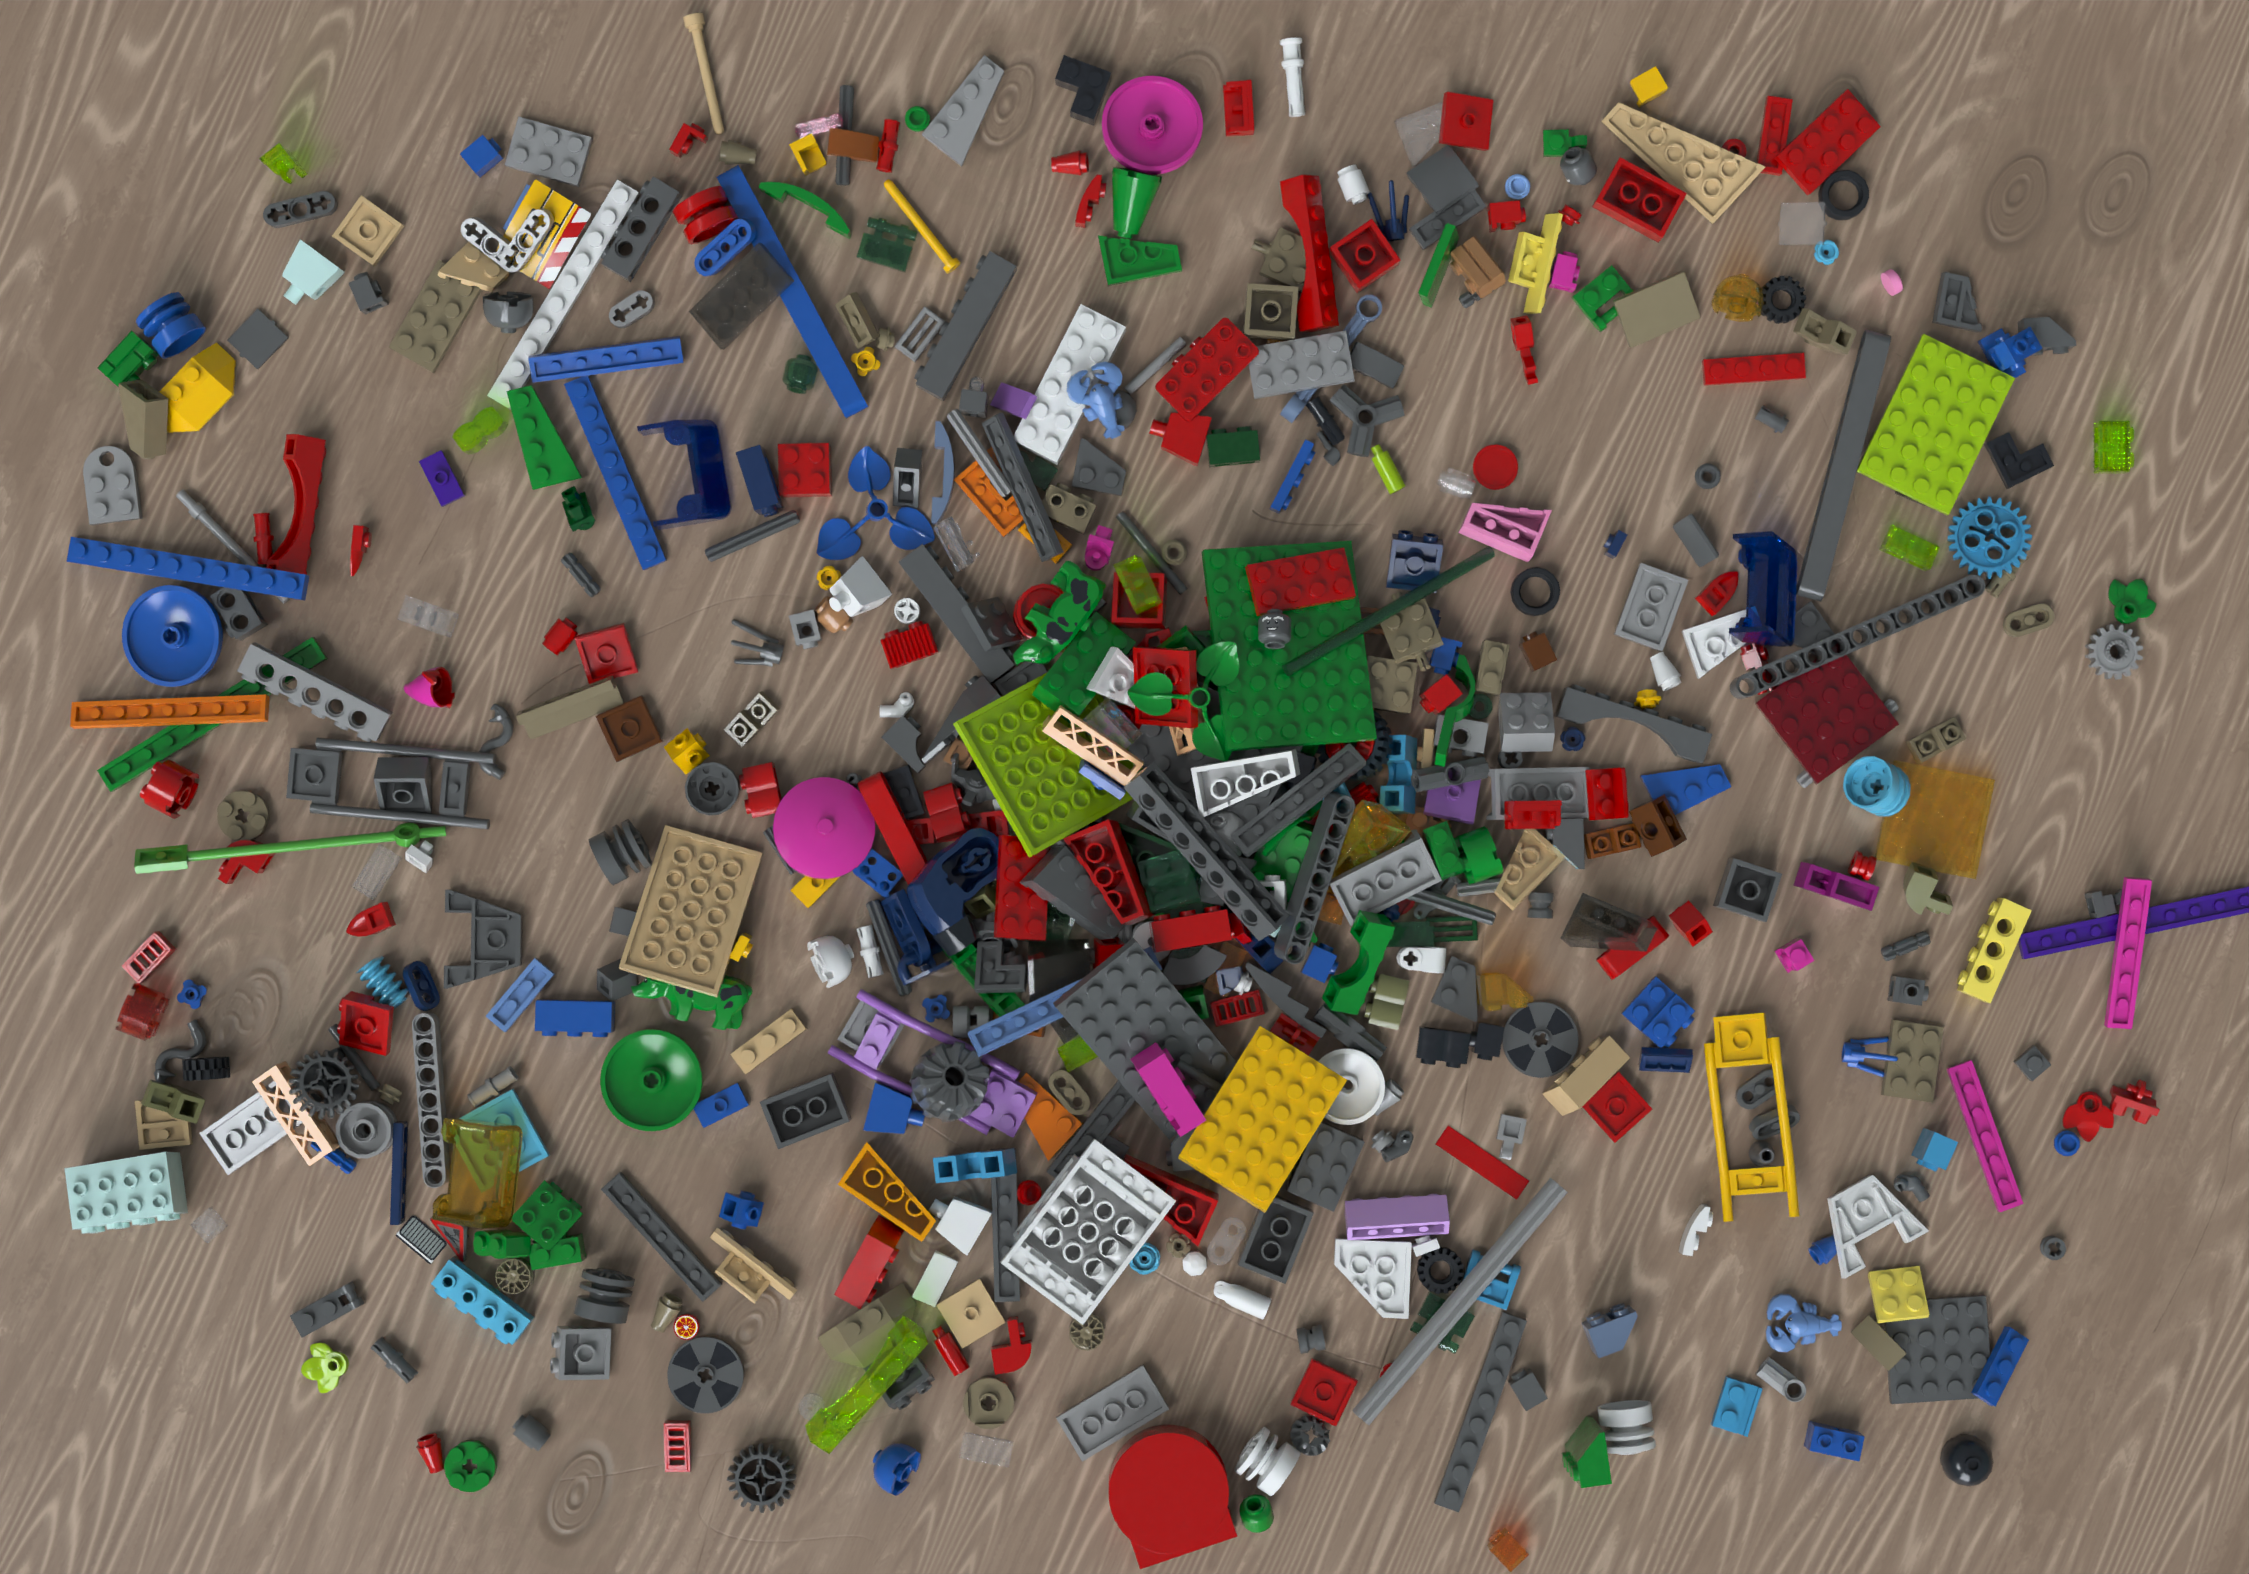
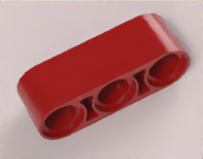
M1653 915L1602 953L1596 961L1609 978L1613 980L1665 941L1669 934Z

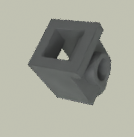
M368 272L356 275L354 281L349 282L358 307L364 314L389 305L385 298L379 296L383 294L377 280L373 281L370 278Z
M1891 976L1888 1001L1922 1006V1001H1927L1929 987L1925 986L1924 980ZM1909 987L1914 988L1913 996L1907 994Z

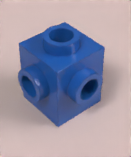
M741 1191L740 1194L726 1192L719 1217L732 1222L731 1226L736 1228L757 1227L764 1202L755 1199V1194L747 1191Z

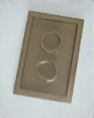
M1679 271L1612 300L1630 348L1701 318L1684 271Z

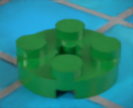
M466 1440L456 1445L448 1453L444 1464L445 1475L451 1487L463 1492H476L487 1486L497 1469L495 1454L478 1440ZM469 1459L472 1460L473 1464H477V1468L473 1469L472 1473L464 1468Z

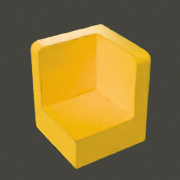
M1656 66L1630 81V85L1639 99L1636 103L1638 107L1659 97L1668 89Z
M812 133L789 144L805 176L827 165Z

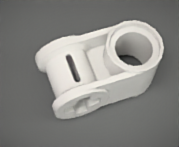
M1406 946L1397 952L1396 959L1402 968L1408 970L1445 973L1446 948ZM1409 951L1411 955L1415 956V960L1410 961V965H1408L1407 961L1403 960V957L1407 956Z

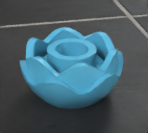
M1145 1242L1129 1265L1139 1274H1149L1158 1268L1160 1253L1155 1246ZM1143 1256H1146L1147 1259H1146V1260H1142V1257H1143Z

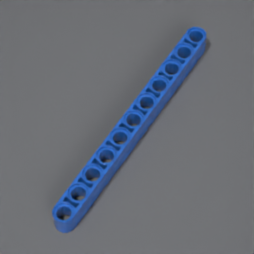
M737 165L718 175L717 179L738 218L749 219L755 225L756 236L751 243L845 418L847 419L867 408L868 405L741 168Z

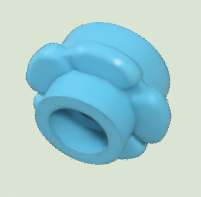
M1831 240L1820 241L1814 248L1816 251L1814 253L1815 259L1818 262H1823L1824 265L1832 264L1834 259H1837L1839 256V249ZM1825 250L1828 251V255L1824 254Z

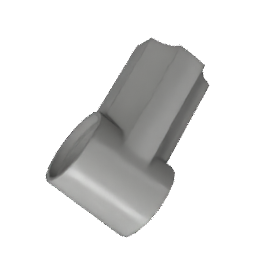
M1768 1357L1758 1368L1756 1375L1785 1396L1787 1400L1798 1402L1805 1397L1806 1387L1802 1381L1772 1358ZM1791 1383H1797L1800 1386L1799 1392L1795 1395L1787 1393V1387Z

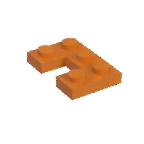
M991 447L987 452L1002 473L1003 471ZM974 461L954 479L1003 537L1024 521L1013 495L1005 501L992 486L991 481L977 461Z

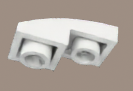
M1701 1204L1687 1223L1679 1247V1252L1682 1255L1693 1256V1250H1697L1699 1245V1235H1696V1231L1707 1232V1226L1711 1227L1713 1212L1710 1211L1708 1205Z

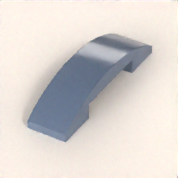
M941 421L935 422L934 447L935 449L944 450L943 497H932L931 523L933 525H938L947 511L955 479L954 454L950 439Z

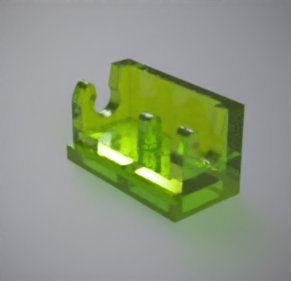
M280 143L259 158L263 164L269 167L276 175L281 176L288 184H292L291 179L287 176V172L290 169H294L301 178L308 175L293 154Z
M1891 524L1879 550L1927 571L1931 569L1940 547Z
M1134 555L1113 564L1136 614L1162 603L1141 556Z
M1081 1036L1057 1048L1068 1072L1098 1057Z

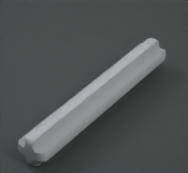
M958 409L952 410L947 415L948 420L1000 496H1007L1011 493L1012 487Z

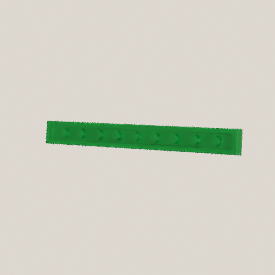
M311 637L282 655L309 670L328 659L315 637ZM268 664L262 668V672L265 676L272 677L274 675V668ZM290 675L286 676L285 684L290 683L296 678ZM243 679L218 696L264 694L269 696L272 693L264 689L266 685L258 681L253 684ZM224 723L169 725L97 771L109 791L114 792L151 769L156 762L164 761Z

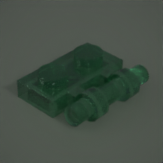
M869 217L867 227L875 229L874 235L863 234L857 258L906 273L913 248L904 245L905 239L916 241L918 231L909 229L907 225L901 224V226L888 223L887 219L879 218L878 220ZM883 233L896 235V241L882 238Z
M1429 1291L1417 1313L1426 1320L1423 1325L1414 1321L1410 1331L1418 1334L1446 1300ZM1466 1311L1438 1344V1348L1455 1354L1459 1344L1451 1341L1453 1335L1456 1334L1464 1338L1475 1315Z

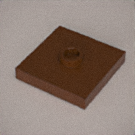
M643 695L596 716L616 762H620L664 742Z

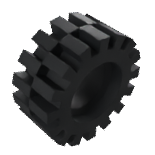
M1779 276L1778 278H1772L1761 288L1757 298L1759 300L1758 309L1761 308L1762 316L1768 317L1766 320L1770 322L1775 321L1776 324L1781 322L1784 324L1800 315L1805 307L1806 295L1803 294L1805 291L1804 287L1801 288L1799 286L1800 282L1798 280L1793 281V277L1790 276L1788 278ZM1783 290L1790 295L1791 304L1788 308L1778 309L1774 306L1772 297L1776 291Z
M229 1057L182 1060L184 1081L230 1078Z
M1440 1246L1439 1249L1422 1255V1258L1418 1261L1417 1273L1419 1280L1427 1290L1435 1292V1294H1448L1449 1291H1454L1456 1286L1462 1282L1464 1266L1454 1251ZM1437 1261H1445L1450 1266V1274L1443 1280H1437L1431 1275V1267Z

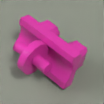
M1098 525L1096 534L1089 535L1084 558L1085 564L1090 570L1099 571L1109 564L1114 541L1110 539L1112 529Z

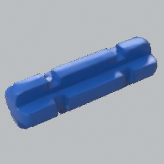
M312 1141L311 1147L317 1152H322L318 1144ZM339 1149L324 1156L334 1165L340 1166V1169L346 1174H350L357 1165L350 1157L347 1159L346 1154Z

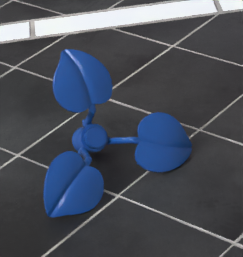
M865 446L855 455L848 471V480L853 490L856 492L868 490L872 499L866 507V516L852 528L844 519L834 518L827 521L822 526L818 536L817 554L822 558L843 560L853 556L861 545L859 536L854 532L869 519L880 521L885 517L893 523L889 531L890 539L900 549H916L921 544L931 543L935 539L931 524L920 511L911 507H903L898 510L896 519H894L890 513H887L888 506L885 501L877 499V496L874 495L873 490H882L888 484L891 475L886 461L869 446Z

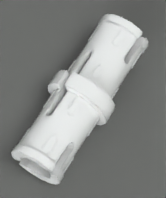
M873 926L857 928L862 949L860 955L864 958L868 978L883 975L884 972L878 953L881 951L875 941Z

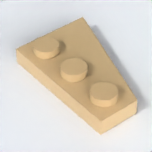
M1525 829L1494 894L1513 911L1565 859V856L1536 829Z

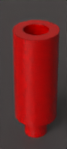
M941 1325L933 1329L932 1332L936 1337L934 1343L952 1374L956 1376L968 1369L970 1366L950 1332L945 1333Z

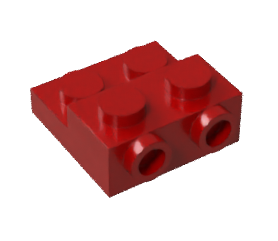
M350 991L345 997H342L339 1003V1011H341V1020L337 1028V1033L340 1034L339 1044L387 1056L391 1049L394 1007L374 1002V996Z

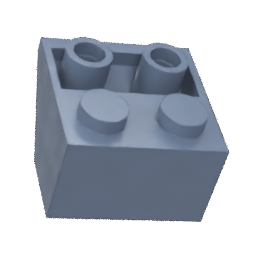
M1624 1303L1615 1305L1610 1308L1611 1312L1603 1315L1600 1312L1591 1314L1586 1317L1587 1321L1582 1322L1591 1350L1598 1358L1623 1350L1638 1317L1636 1311L1629 1305L1625 1306Z

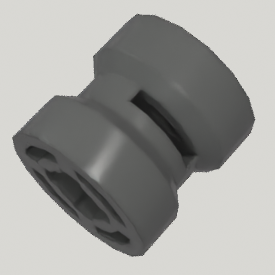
M1531 892L1528 895V900L1532 907L1528 909L1527 917L1553 919V910L1549 906L1553 902L1554 893Z
M1321 1324L1314 1325L1311 1330L1304 1327L1296 1329L1301 1354L1308 1353L1313 1348L1318 1351L1326 1350Z

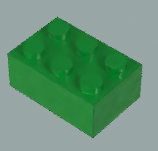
M1304 821L1293 827L1268 856L1265 857L1262 854L1266 848L1264 845L1255 851L1253 860H1256L1257 864L1250 870L1258 881L1265 880V875H1280V879H1286L1288 903L1314 829V825ZM1265 887L1269 893L1274 891V887Z

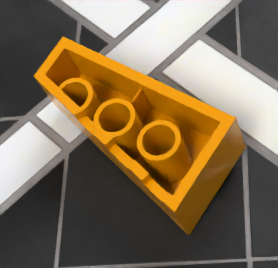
M866 1142L838 1185L922 1242L936 1220Z

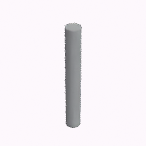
M1179 337L1128 383L1124 389L1130 395L1134 393L1186 345V342Z

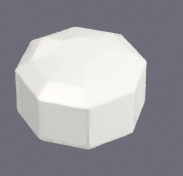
M1190 1251L1182 1259L1183 1269L1190 1276L1201 1275L1207 1268L1206 1256L1199 1251Z

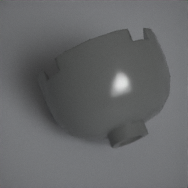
M499 292L487 293L483 295L484 316L492 326L501 328L502 333H515L516 328L523 327L530 321L533 315V297L522 292H507V295H499Z

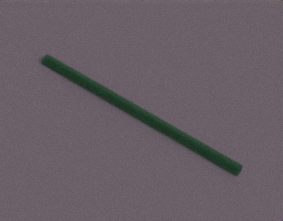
M1487 546L1282 665L1283 671L1287 676L1296 673L1495 557L1493 549Z

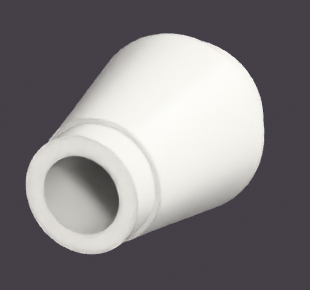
M1660 652L1650 658L1658 687H1661L1663 691H1667L1681 683L1680 673L1665 656L1664 652Z

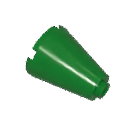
M1113 167V230L1118 231L1117 236L1132 239L1133 234H1139L1160 187L1161 176Z

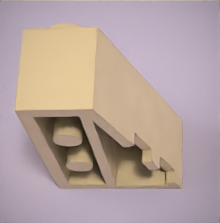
M1610 1035L1603 1039L1597 1037L1588 1046L1590 1050L1584 1055L1580 1054L1571 1063L1572 1066L1567 1071L1562 1072L1554 1080L1555 1082L1542 1093L1562 1116L1581 1109L1630 1059Z

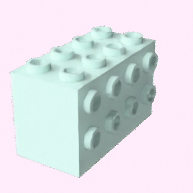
M161 1152L65 1168L72 1230H81L82 1234L104 1232L106 1226L107 1230L129 1228L130 1222H132V1225L155 1223V1218H157V1221L180 1219V1214L188 1213L180 1152Z

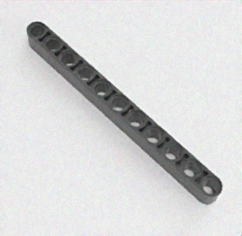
M1867 329L1863 333L1795 594L1798 596L1822 601L1825 594L1891 342L1890 335Z
M1970 575L1736 677L1730 683V692L1737 699H1745L1979 597L1985 591V582L1978 575ZM1967 582L1973 584V594L1968 592L1966 588ZM1945 591L1950 593L1952 597L1951 603L1945 601ZM1922 601L1929 605L1928 613L1923 612L1921 608ZM1900 611L1906 614V623L1899 620L1898 615ZM1877 621L1883 623L1885 628L1883 633L1876 629ZM1854 631H1858L1862 635L1861 643H1857L1854 640ZM1832 641L1838 643V653L1832 651L1830 646ZM1809 651L1815 652L1817 656L1815 663L1808 659ZM1787 660L1791 661L1794 665L1793 673H1789L1785 668ZM1764 670L1771 674L1772 679L1770 683L1765 682L1762 678ZM1741 680L1747 682L1749 686L1747 693L1742 692L1739 687Z

